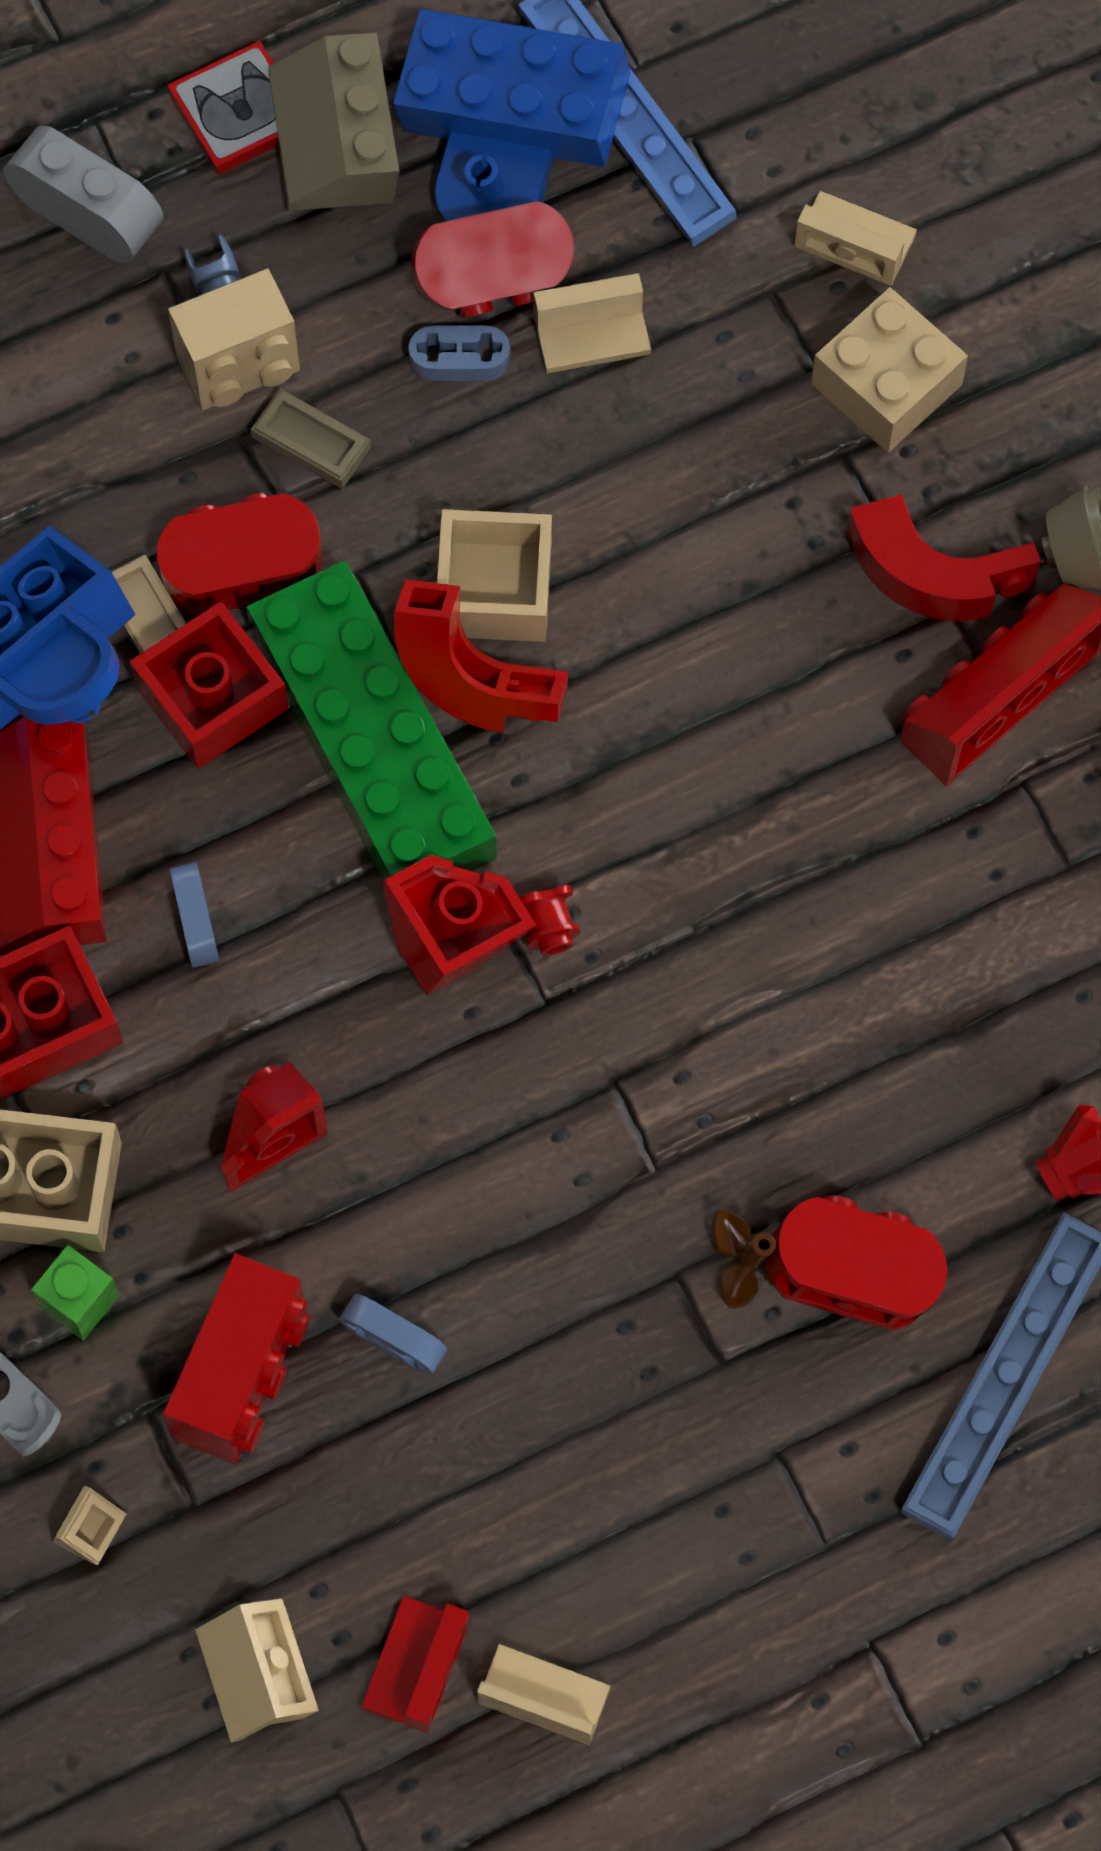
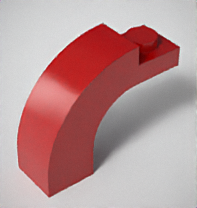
M902 494L850 508L847 534L863 571L884 595L917 614L946 621H972L991 617L996 594H1000L1001 597L1016 596L1028 590L1036 582L1041 560L1034 542L982 557L969 559L955 558L934 550L922 540L914 528Z
M405 579L394 611L395 643L398 655L408 676L431 702L463 722L501 733L504 731L508 716L522 717L530 721L545 720L558 722L568 689V671L507 664L485 655L471 643L463 630L460 620V586Z

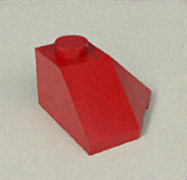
M430 855L382 882L398 950L427 996L472 972L536 927V923L507 877L487 871L483 874L452 866L453 861Z
M290 1062L278 1069L273 1065L263 1068L251 1076L246 1083L247 1087L240 1091L221 1164L224 1183L230 1192L328 1134L321 1097Z

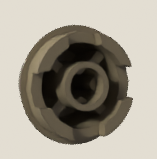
M1085 485L1046 512L1048 536L1042 537V543L1050 569L1057 567L1063 583L1080 589L1101 591V487L1089 490Z

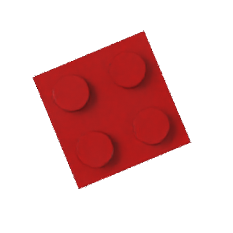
M222 601L129 661L136 689L197 769H200L289 709L285 683Z

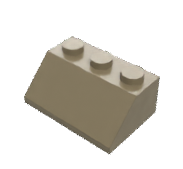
M377 33L324 36L268 67L288 210L393 203L399 176V166Z

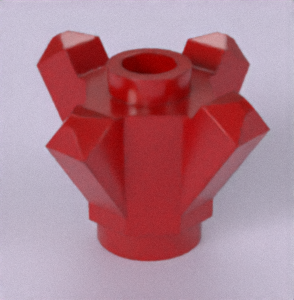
M1078 1105L1054 1145L1045 1149L1047 1155L1036 1160V1165L1044 1182L1057 1201L1068 1195L1075 1198L1081 1194H1101V1117L1098 1116L1096 1107Z

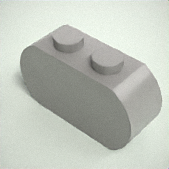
M38 126L3 168L6 182L25 205L118 263L131 262L164 219L160 205L138 180L49 126Z

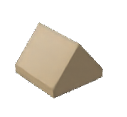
M84 1485L56 1534L53 1543L98 1566L127 1514L93 1489Z

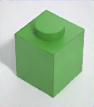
M69 1245L65 1247L31 1289L38 1307L83 1341L120 1296L114 1279Z

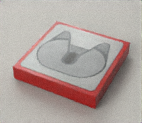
M261 41L167 85L169 96L217 176L279 146L268 67L274 63Z

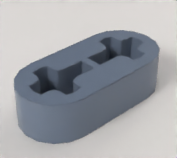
M492 326L423 327L415 332L410 339L408 347L411 369L417 376L429 381L495 380L504 375L509 368L511 360L508 337L503 331ZM428 346H438V361H427ZM481 346H492V361H481Z
M197 861L169 867L192 968L220 962Z
M360 1294L353 1295L338 1319L345 1328L358 1337L426 1375H433L448 1350L441 1341L430 1333Z

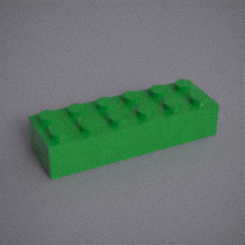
M344 560L246 606L251 634L262 655L285 683L287 701L382 879L385 880L430 855L453 861L452 866L473 871L496 860V834L412 680L404 669L399 656L347 561Z

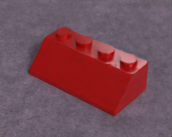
M1065 583L1049 596L1044 591L1039 593L1023 609L1021 616L1024 618L1010 630L1006 626L997 629L982 646L984 652L971 664L966 660L959 662L945 676L942 682L945 686L931 698L926 694L920 696L908 707L903 714L905 721L900 742L947 787L1101 652L1100 595Z
M24 717L0 731V954L15 951L69 925L79 945L107 942L90 744L86 723L77 724L70 721L62 724L45 725L35 723Z

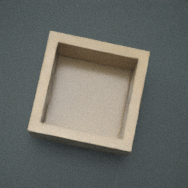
M269 268L168 308L177 360L202 411L212 406L225 407L238 401L244 393L264 385L267 387L280 385L287 381L293 373L300 371L295 322Z
M889 287L815 354L811 385L889 453L962 386L968 355Z
M442 509L437 583L460 586V620L468 638L546 642L552 549V515Z

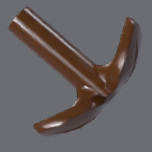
M720 1209L715 1213L711 1226L713 1243L717 1252L728 1257L737 1258L738 1263L720 1273L718 1287L724 1303L729 1308L737 1309L749 1304L758 1293L759 1289L754 1269L758 1267L768 1275L765 1259L773 1253L776 1243L774 1238L767 1233H760L751 1240V1227L739 1215Z

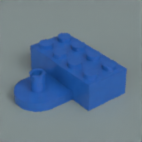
M420 9L393 105L404 132L448 139L435 190L438 208L444 222L531 202H543L554 158L605 167L631 71L624 45L621 43Z
M50 525L0 566V730L18 714L23 715L30 721L45 725L62 724L70 721L80 724L91 720L89 712L97 715L100 711L101 703L113 690L120 669L118 656L108 638L136 615L112 572Z

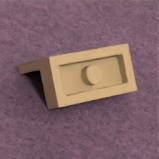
M820 191L813 206L806 204L797 221L794 247L892 286L916 236L917 229Z
M639 273L534 292V321L546 374L651 354L650 342L642 313L643 289Z
M282 1598L239 1604L195 1629L231 1742L240 1741L268 1725L304 1719L319 1711Z
M499 1644L485 1682L481 1681L477 1695L478 1704L590 1745L611 1686Z

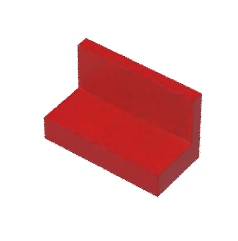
M403 1596L361 1708L429 1734L470 1624L469 1611L450 1604H446L445 1609L441 1610Z

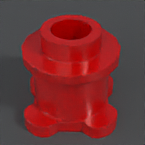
M561 885L540 892L534 891L519 897L536 923V927L529 932L530 937L526 940L528 949L540 950L542 956H551L565 952L573 947L572 939L576 938L581 930L578 924L572 923L566 903V898L573 895L570 885Z

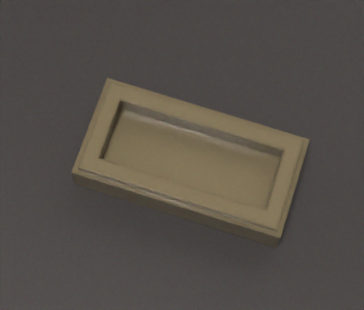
M282 389L278 390L251 428L253 439L341 489L344 488L371 449V439Z

